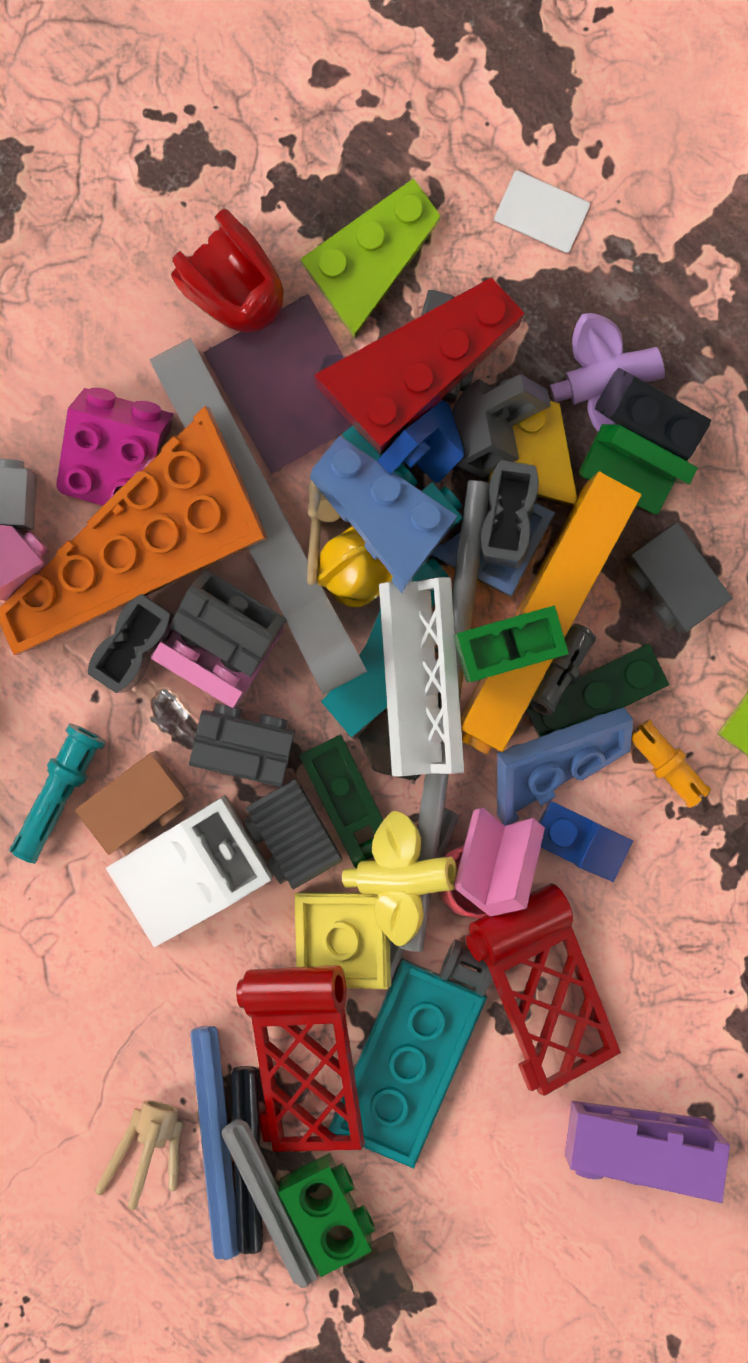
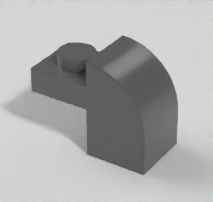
M521 374L503 380L496 388L480 379L469 385L457 400L452 411L464 449V456L456 466L483 478L493 473L501 460L510 462L518 460L519 455L513 426L551 406L548 390Z

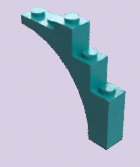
M353 426L342 434V438L377 461L381 457ZM401 465L394 471L395 474L414 487L418 484L417 480L404 465ZM431 482L422 490L423 493L457 515L454 525L448 531L449 533L463 519L458 512L463 507L462 504L446 486L439 490ZM431 558L428 562L424 563L412 581L449 576L434 558ZM431 590V606L433 607L435 605L434 590ZM381 607L367 644L360 653L368 671L331 690L321 701L351 738L387 708Z

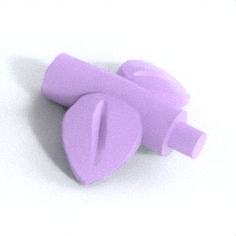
M586 313L582 314L579 318L572 337L574 358L582 367L565 373V381L551 384L549 387L553 402H560L571 398L573 404L588 400L587 409L593 426L599 432L602 424L619 425L595 410L598 399L618 367L644 382L664 379L665 369L657 347L623 353L622 333L617 325L604 316Z

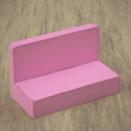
M485 808L475 809L454 883L455 889L490 917L527 909L545 827L534 818L504 825Z

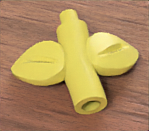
M392 811L384 819L374 835L372 853L375 861H360L357 868L344 869L342 882L346 888L358 887L362 894H378L374 909L376 920L389 940L396 946H403L415 937L422 925L424 913L420 895L453 891L455 889L454 883L457 867L452 857L418 861L421 851V836L418 828L405 814Z

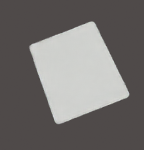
M516 170L495 214L494 220L568 253L587 214L590 203Z

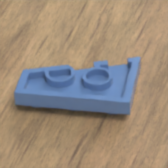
M338 436L312 468L310 479L344 522L351 523L365 541L364 546L375 560L379 558L393 576L391 581L403 593L454 525L457 515L394 472L390 475L376 460L341 436Z
M623 707L606 714H600L592 719L564 729L555 730L548 735L523 744L513 745L503 752H497V816L502 824L509 825L519 820L516 812L535 800L541 806L556 797L554 790L571 778L575 777L577 780L583 781L630 752L633 718Z

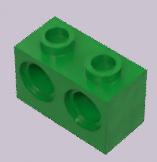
M555 605L453 635L467 683L569 654Z
M331 1153L281 1177L278 1191L320 1277L372 1252L371 1233L376 1231L366 1206L357 1207L350 1191L355 1189V1186L344 1163L336 1165ZM314 1183H323L332 1192L326 1198L316 1199L309 1195L307 1188ZM343 1225L348 1227L353 1233L345 1240H336L328 1234V1231L334 1226Z

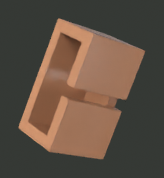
M154 751L150 752L74 811L108 855L119 848L126 855L148 838L142 830L156 820L163 827L182 813L185 809L180 802L188 797L189 794L158 752Z

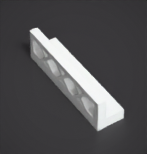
M451 577L411 581L403 593L398 590L393 582L379 584L392 776L464 773L456 645L453 637L455 631ZM431 590H434V598H435V611H434V613L432 612V606H431ZM435 644L438 645L439 658L437 661L435 659ZM439 692L441 693V699H442V708H441V710H440V708L438 707V693H439ZM442 740L445 743L446 763H442Z

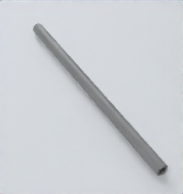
M468 481L452 588L455 634L470 630L482 553L481 532L487 517L490 499V483ZM456 648L460 703L464 672ZM439 692V693H438V707H439L440 710H441V708H442V699H441V693ZM442 740V763H446L445 743ZM425 774L417 826L421 836V851L418 861L437 858L449 774ZM431 893L420 895L424 913L422 925L409 943L400 946L401 949L423 952Z

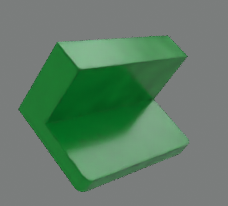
M602 424L579 470V475L588 481L598 472L609 476L642 494L636 506L650 514L656 515L660 512L673 484L690 485L698 467L621 425Z

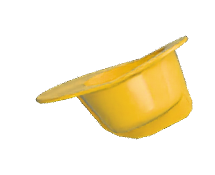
M353 526L329 540L321 550L318 560L319 576L316 578V582L319 586L326 587L338 602L347 607H362L380 596L379 584L392 582L393 576L379 558L375 560L364 546L365 541Z

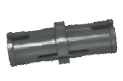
M576 623L571 625L564 638L569 654L552 660L528 706L537 713L552 716L568 685L576 683L580 676L578 668L590 647L596 641L595 634L583 625Z

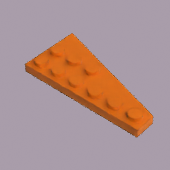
M204 406L193 417L194 420L177 437L173 436L161 448L163 451L142 471H138L86 522L87 525L56 552L57 555L38 574H33L0 607V626L13 655H21L127 605L132 599L141 594L147 596L268 539L210 407Z

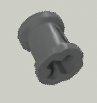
M454 939L443 961L439 978L445 981L449 978L455 979L474 987L476 994L484 996L492 982V976L487 964L483 960L478 962L468 949L462 947L461 941ZM460 963L476 969L477 972L462 966Z

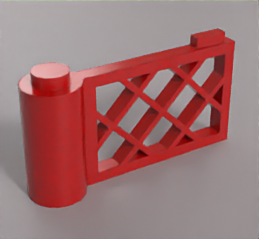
M549 883L531 892L527 909L491 917L487 915L470 923L469 935L466 936V943L472 956L478 962L483 960L488 966L525 1059L518 1066L526 1086L530 1091L537 1089V1092L543 1096L621 1053L571 926L574 921L572 908L562 890L553 883ZM563 941L568 956L563 971L560 973L544 965L550 948ZM536 955L534 962L528 960L529 958ZM520 963L532 967L523 994L511 989L505 974L506 970ZM542 972L560 978L551 1005L533 998ZM574 972L576 974L577 979L572 978ZM570 983L580 986L584 995L579 1015L561 1009ZM515 997L521 999L519 1006L516 1002ZM531 1003L549 1010L540 1037L530 1034L525 1024ZM559 1014L576 1020L567 1047L550 1041ZM590 1014L592 1015L594 1022L589 1020ZM587 1025L597 1028L603 1043L602 1048L589 1055L578 1052ZM532 1040L538 1042L536 1048L534 1047ZM550 1046L565 1052L559 1072L547 1078L542 1063L547 1048ZM576 1056L582 1058L574 1063Z
M340 965L250 969L246 971L243 979L237 983V1003L251 1017L266 1107V1112H262L259 1115L263 1142H271L273 1152L362 1150L365 1145L345 1014L346 979ZM314 1024H333L336 1043L329 1052L307 1034ZM297 1025H307V1026L302 1030V1029H301L299 1026H297ZM281 1026L295 1038V1041L285 1053L269 1041L267 1027ZM299 1043L321 1060L310 1075L288 1057ZM336 1051L338 1053V1059L333 1056V1054ZM272 1058L277 1062L274 1067ZM325 1064L342 1079L343 1088L336 1096L314 1079ZM280 1066L302 1083L292 1098L276 1085L275 1073ZM306 1088L328 1105L317 1119L296 1102ZM343 1096L345 1099V1104L342 1101H340V1099ZM279 1103H280L282 1106H284V1108H283L281 1111H280ZM333 1109L348 1122L350 1135H335L321 1122ZM287 1111L291 1112L309 1128L303 1136L284 1137L282 1117Z

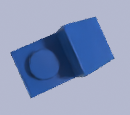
M444 399L405 429L377 462L390 475L404 463L410 468L417 465L433 482H440L464 456L463 445L450 406Z
M551 800L548 802L539 820V823L545 827L541 848L574 863L583 870L611 882L615 881L633 840Z

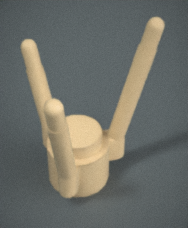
M310 479L308 486V515L311 518L307 583L314 585L318 571L321 524L323 521H336L340 518V515Z
M153 1100L143 1101L141 1109L134 1108L130 1125L96 1187L95 1192L97 1195H102L105 1192L137 1132L139 1133L137 1140L144 1144V1148L132 1186L128 1208L130 1210L137 1208L154 1148L165 1147L166 1140H169L168 1188L172 1192L177 1190L180 1135L184 1124L183 1120L177 1119L178 1108Z

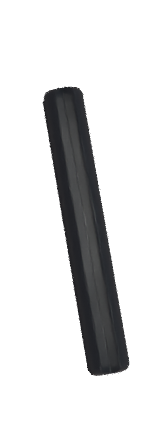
M254 1066L235 1067L232 1072L233 1121L241 1119L248 1123L260 1148L258 1070ZM235 1163L237 1250L241 1254H256L261 1252L263 1246L262 1217Z

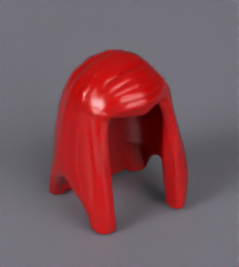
M222 209L214 217L220 228L208 237V244H202L193 253V256L187 257L182 251L175 254L172 261L176 268L172 271L171 277L182 294L214 320L240 332L252 333L261 331L270 326L283 306L284 289L274 266L256 238L229 210Z

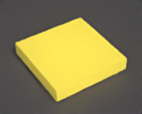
M361 892L295 893L296 967L340 965L345 974L347 988L388 989L391 987L390 940L380 928L374 910L378 894H362Z

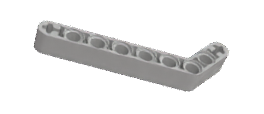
M189 338L149 359L185 428L194 420L193 417L204 406L210 407L268 539L249 547V550L287 619L324 694L367 672L368 670L323 586H319L317 582L314 585L307 583L308 558L192 339Z

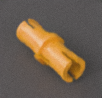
M650 719L637 727L639 729L637 732L635 730L632 731L631 742L654 766L652 772L658 779L664 778L683 799L688 808L702 801L699 797L700 795L706 797L710 793L711 788L703 782L684 760L687 755L681 748L674 749Z

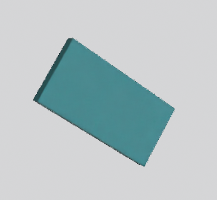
M401 958L391 981V987L387 990L354 1067L365 1140L364 1148L414 1169L486 1002V994L484 996L478 995L475 989L450 978L446 981L440 979L438 973ZM343 1096L340 1099V1101H342L345 1104V1099ZM335 1112L328 1129L335 1135H350L348 1122Z

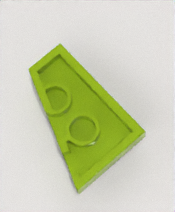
M414 178L300 259L303 268L354 339L373 310L387 295L389 288L405 266H408L440 222V214Z

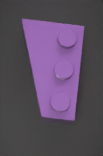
M579 1101L571 1102L564 1156L570 1169L575 1170L577 1175L588 1179L607 1177L634 1185L647 1186L723 1203L730 1144L708 1118Z

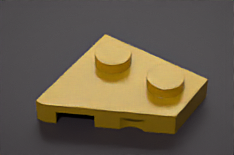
M550 401V407L513 426L519 459L514 462L535 465L538 473L537 497L573 507L576 503L577 495L560 403ZM491 473L490 476H489V479H488V482H489V483H490V480H491V477H492V474H493V473Z

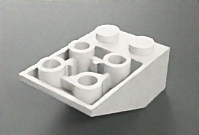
M226 795L106 867V870L154 948L242 899L271 881L274 875Z

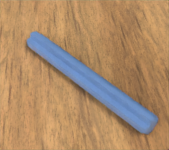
M206 1025L192 1029L190 1038L212 1250L216 1259L229 1260L240 1254L237 1250L236 1199L231 1153L222 1137V1129L228 1125L218 1029L215 1026Z

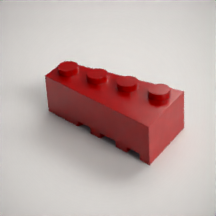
M491 277L314 374L315 385L381 456L405 429L427 413L518 329L525 313Z

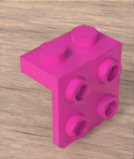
M84 388L67 410L56 483L58 491L64 495L103 506L138 471H142L158 456L159 447L171 430L174 413L161 410V407L153 402L142 400L132 402L118 398L112 391L104 388Z

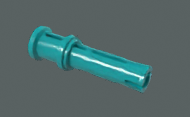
M69 723L65 731L68 733V736L57 757L50 758L47 764L49 775L28 813L19 834L9 848V852H12L14 856L32 864L37 862L43 850L42 848L62 814L70 795H72L75 787L85 784L88 778L85 772L97 749H103L106 744L103 738L81 726Z

